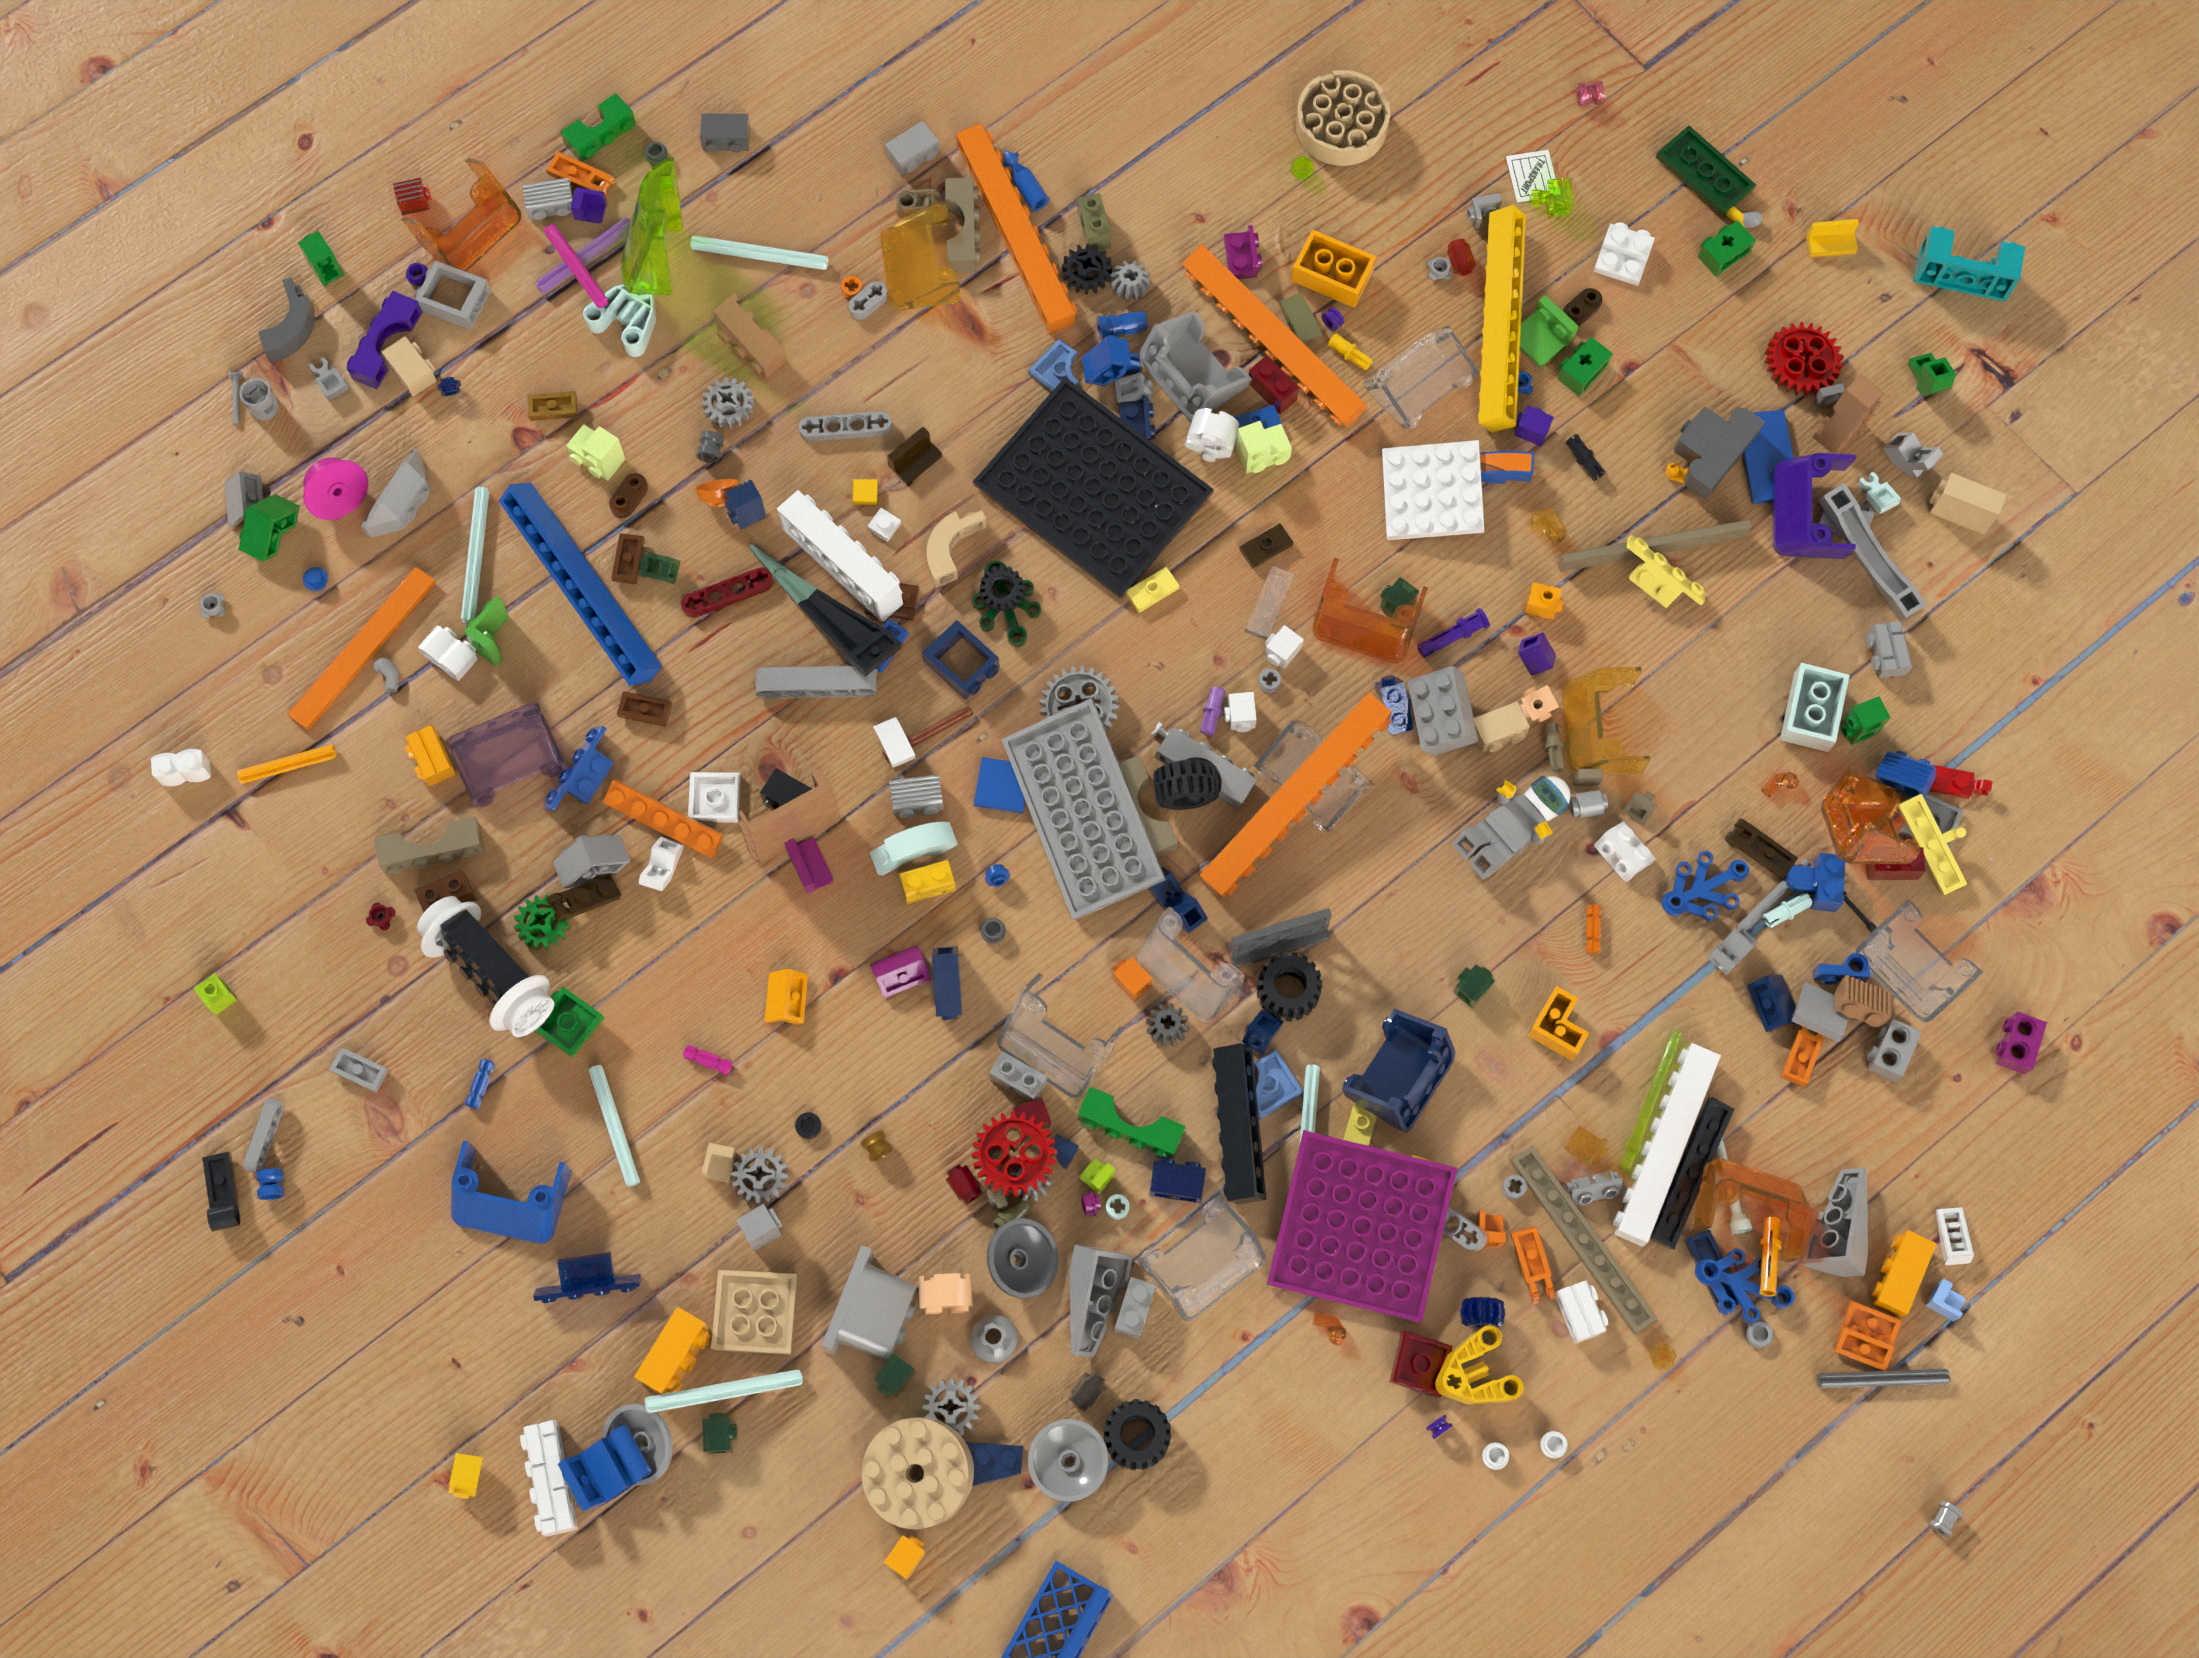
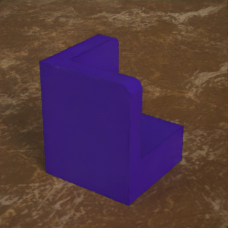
M576 187L571 204L574 220L601 224L607 206L604 192Z
M1544 632L1521 640L1518 654L1530 675L1553 668L1556 654Z

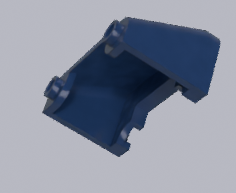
M1394 1008L1390 1016L1385 1018L1382 1025L1386 1038L1385 1042L1363 1076L1354 1073L1347 1077L1342 1090L1344 1095L1351 1101L1392 1127L1408 1132L1414 1126L1452 1066L1455 1059V1049L1447 1028Z

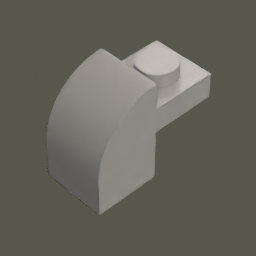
M1913 432L1897 433L1883 447L1886 455L1897 468L1906 475L1916 478L1924 470L1928 471L1934 468L1937 461L1944 455L1939 447H1922Z
M1739 925L1711 952L1708 959L1723 973L1728 975L1758 942Z

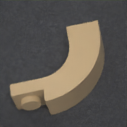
M982 510L967 513L962 519H959L955 511L942 519L932 531L927 544V563L935 588L958 579L956 566L950 556L951 550L962 538L987 528L986 517Z

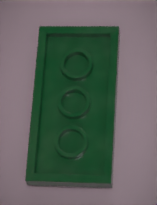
M1689 125L1659 150L1655 157L1722 217L1733 206H1736L1756 187V184Z

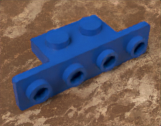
M603 725L595 728L592 727L587 732L584 738L586 743L582 749L578 748L571 758L573 763L558 778L560 783L555 790L552 789L546 796L544 810L547 812L554 811L566 792L584 804L589 803L614 764L613 761L594 749L606 731V727Z

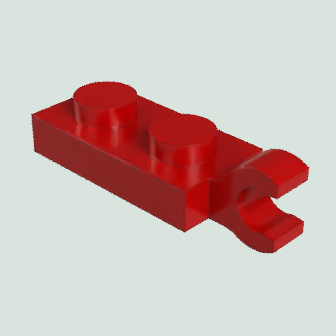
M1933 765L1936 768L1937 777L1929 790L1931 792L1969 799L1972 793L1987 796L1988 791L1991 792L1993 781L1985 779L1974 780L1975 773Z

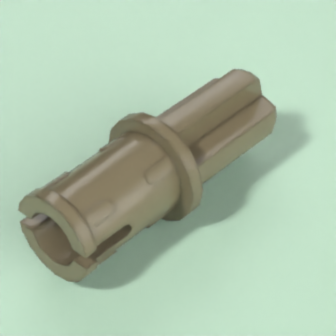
M1556 722L1547 723L1543 727L1546 737L1545 751L1549 752L1552 772H1560L1564 770L1562 750L1565 747L1561 740L1559 723L1556 724Z

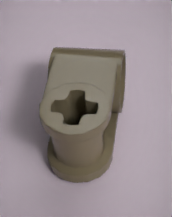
M936 189L902 190L896 198L897 215L903 220H934L941 216V209L938 206L940 192Z

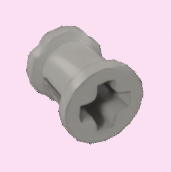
M1941 1501L1939 1504L1941 1508L1937 1516L1928 1525L1939 1534L1951 1537L1953 1534L1951 1529L1956 1520L1963 1516V1512L1956 1506Z

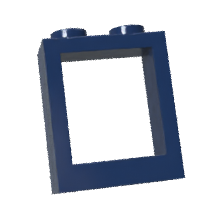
M958 620L950 625L922 652L923 662L965 700L970 695L974 696L982 687V683L987 678L992 679L998 673L1000 667L999 657ZM961 638L987 660L965 683L939 660Z

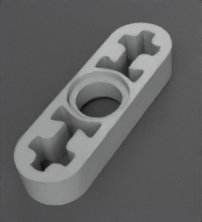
M273 1098L266 1100L244 1159L245 1170L255 1173L262 1170L283 1113V1101Z
M1451 1206L1448 1207L1443 1232L1466 1249L1472 1251L1483 1249L1487 1243L1485 1231ZM1456 1216L1459 1220V1227L1455 1231H1450L1447 1226L1448 1220ZM1464 1231L1476 1234L1477 1243H1471V1238L1464 1235Z

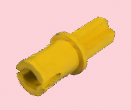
M1335 333L1328 342V346L1344 356V360L1349 359L1363 370H1367L1371 366L1372 359L1358 350L1355 343L1352 345L1338 333Z

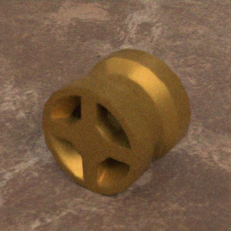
M883 1131L871 1134L860 1143L863 1149L868 1151V1158L871 1162L885 1157L893 1150L891 1144L885 1141Z

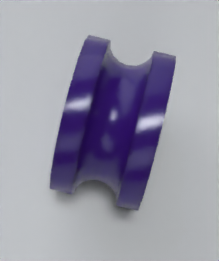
M1330 307L1327 313L1325 312L1321 315L1323 323L1332 331H1336L1338 325L1344 324L1343 316L1334 307Z
M1443 1415L1426 1427L1427 1431L1433 1433V1439L1453 1426L1452 1423L1446 1421V1415Z

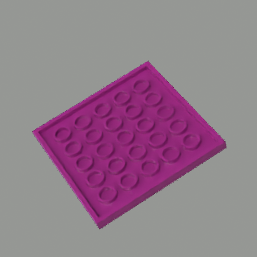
M1303 1130L1267 1285L1422 1323L1457 1168Z

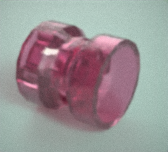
M1594 81L1592 84H1587L1586 82L1578 83L1576 90L1578 105L1587 106L1589 103H1594L1595 105L1603 104L1605 98L1603 82Z

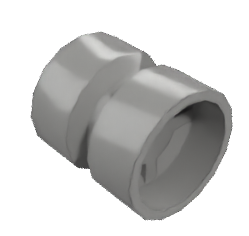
M252 378L241 386L239 391L240 398L254 419L266 421L275 417L279 411V401L265 380Z

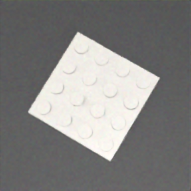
M1479 440L1382 449L1387 540L1485 533Z

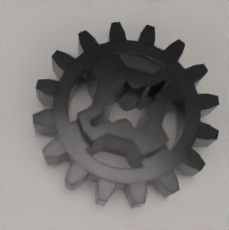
M1086 244L1085 249L1077 245L1076 252L1070 249L1069 257L1064 256L1063 280L1068 281L1069 288L1076 286L1077 293L1081 289H1084V293L1087 295L1090 289L1097 293L1098 286L1104 289L1105 281H1111L1113 268L1111 266V258H1106L1105 250L1098 252L1099 246L1097 245L1094 249H1090L1089 244Z

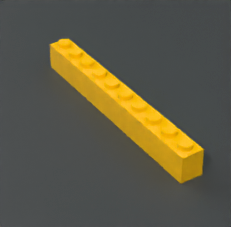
M1514 205L1489 213L1478 420L1479 424L1491 433L1516 427L1526 215Z

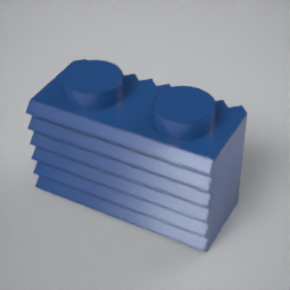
M1887 751L1875 776L1879 786L1892 789L1898 793L1901 792L1912 798L1922 794L1925 799L1937 774L1935 766L1926 759L1918 761L1910 758L1908 754L1902 751H1896V753Z

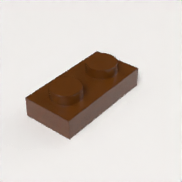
M620 533L611 577L613 582L637 584L645 544L644 536Z
M623 691L617 715L624 719L666 727L672 702Z

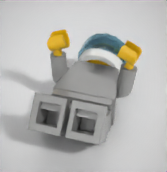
M1542 775L1520 796L1515 795L1516 786L1505 780L1503 787L1496 789L1499 792L1498 803L1500 807L1490 812L1488 817L1477 825L1465 828L1451 844L1465 860L1476 855L1469 864L1483 880L1515 856L1520 855L1531 841L1539 845L1550 834H1553L1547 822L1558 815H1563L1569 809L1570 789L1564 780L1554 776L1545 777ZM1462 842L1467 843L1472 850H1466ZM1479 861L1484 862L1488 866V869H1483L1480 866Z

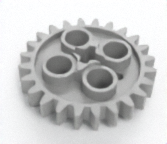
M1082 665L1080 671L1076 672L1075 667L1071 666V673H1067L1066 670L1062 669V677L1054 674L1055 682H1046L1049 690L1041 691L1046 699L1039 700L1040 705L1045 707L1039 710L1040 714L1047 715L1042 720L1077 705L1079 701L1084 702L1091 698L1094 702L1101 700V703H1095V706L1100 712L1104 728L1113 729L1110 720L1117 721L1118 719L1117 715L1113 712L1120 711L1119 705L1113 703L1119 701V696L1112 695L1117 691L1116 687H1109L1111 679L1103 680L1104 674L1102 671L1095 675L1094 667L1089 672H1086L1084 665ZM1088 687L1096 689L1095 693L1091 696L1083 694L1084 690ZM1068 691L1072 695L1068 700H1061L1059 698L1060 694ZM1059 707H1064L1061 711L1058 710Z

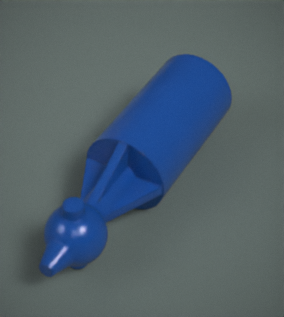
M1005 150V163L1003 165L1005 167H1012L1014 184L1032 211L1042 209L1048 204L1049 197L1032 171L1018 163L1019 153H1011Z

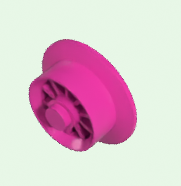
M335 457L323 458L315 462L304 476V504L307 510L319 519L335 520L342 518L356 509L364 500L368 491L367 474L355 462Z

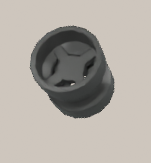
M702 431L699 438L701 445L697 448L696 457L708 463L719 462L721 456L719 448L723 446L724 437L714 431Z

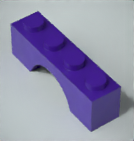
M392 291L390 296L384 299L381 311L377 317L372 319L369 331L366 336L361 338L359 348L347 362V370L353 380L378 389L388 372V368L380 355L381 348L384 342L393 334L404 331L412 332L423 313L417 300Z

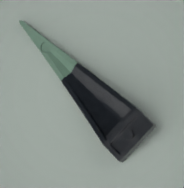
M750 544L751 552L770 571L775 580L848 664L851 663L863 676L869 675L901 649L902 643L886 628L831 598Z

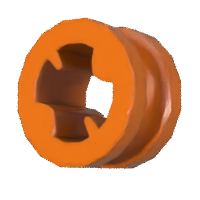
M847 276L842 280L841 289L843 296L851 300L863 289L862 282L858 277ZM850 285H855L854 291H849Z

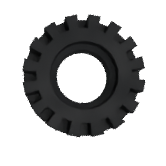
M1000 565V568L995 566L991 568V571L985 573V576L981 579L980 597H982L984 605H988V609H995V612L998 613L1004 611L1005 613L1009 609H1015L1016 605L1020 604L1023 598L1024 585L1023 579L1019 577L1017 571H1012V568L1009 566L1004 568V565ZM1002 580L1010 584L1011 593L1007 597L999 598L993 593L992 587L997 581Z

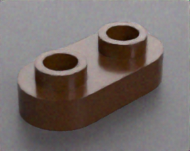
M632 473L625 477L609 501V506L614 516L627 518L634 512L648 491V485L644 476ZM633 482H638L637 486H631ZM625 501L624 505H617L618 502Z

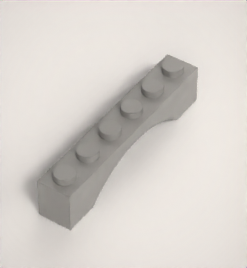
M1843 483L1824 495L1819 500V503L1846 543L1856 544V549L1853 551L1854 555L1898 620L1902 621L1926 606V602L1915 586L1897 568L1881 547L1870 529L1858 502L1846 484Z

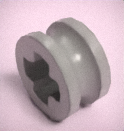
M1265 669L1260 673L1258 685L1263 692L1273 693L1279 689L1281 676L1275 669ZM1271 676L1274 682H1272V685H1266L1267 681L1263 680H1267V677Z
M1519 1175L1508 1176L1502 1185L1503 1194L1511 1200L1520 1199L1527 1190L1525 1179ZM1510 1181H1513L1514 1184L1516 1182L1520 1184L1519 1193L1516 1194L1515 1191L1512 1193L1509 1191Z

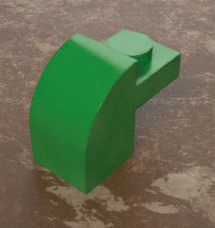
M1931 352L1909 359L1908 366L1918 381L1917 390L1922 395L1928 396L1949 390L1953 386L1956 373L1946 357L1936 360Z

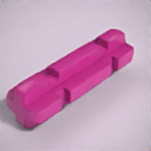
M687 1045L683 1052L685 1059L692 1062L695 1060L697 1064L712 1070L718 1069V1072L725 1075L730 1073L733 1066L730 1060L725 1058L721 1060L720 1056L702 1049L699 1051L697 1047Z

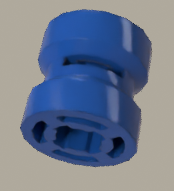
M271 1168L256 1172V1178L260 1185V1188L257 1190L258 1199L274 1200L284 1197V1188L281 1186V1181L284 1178L282 1169Z

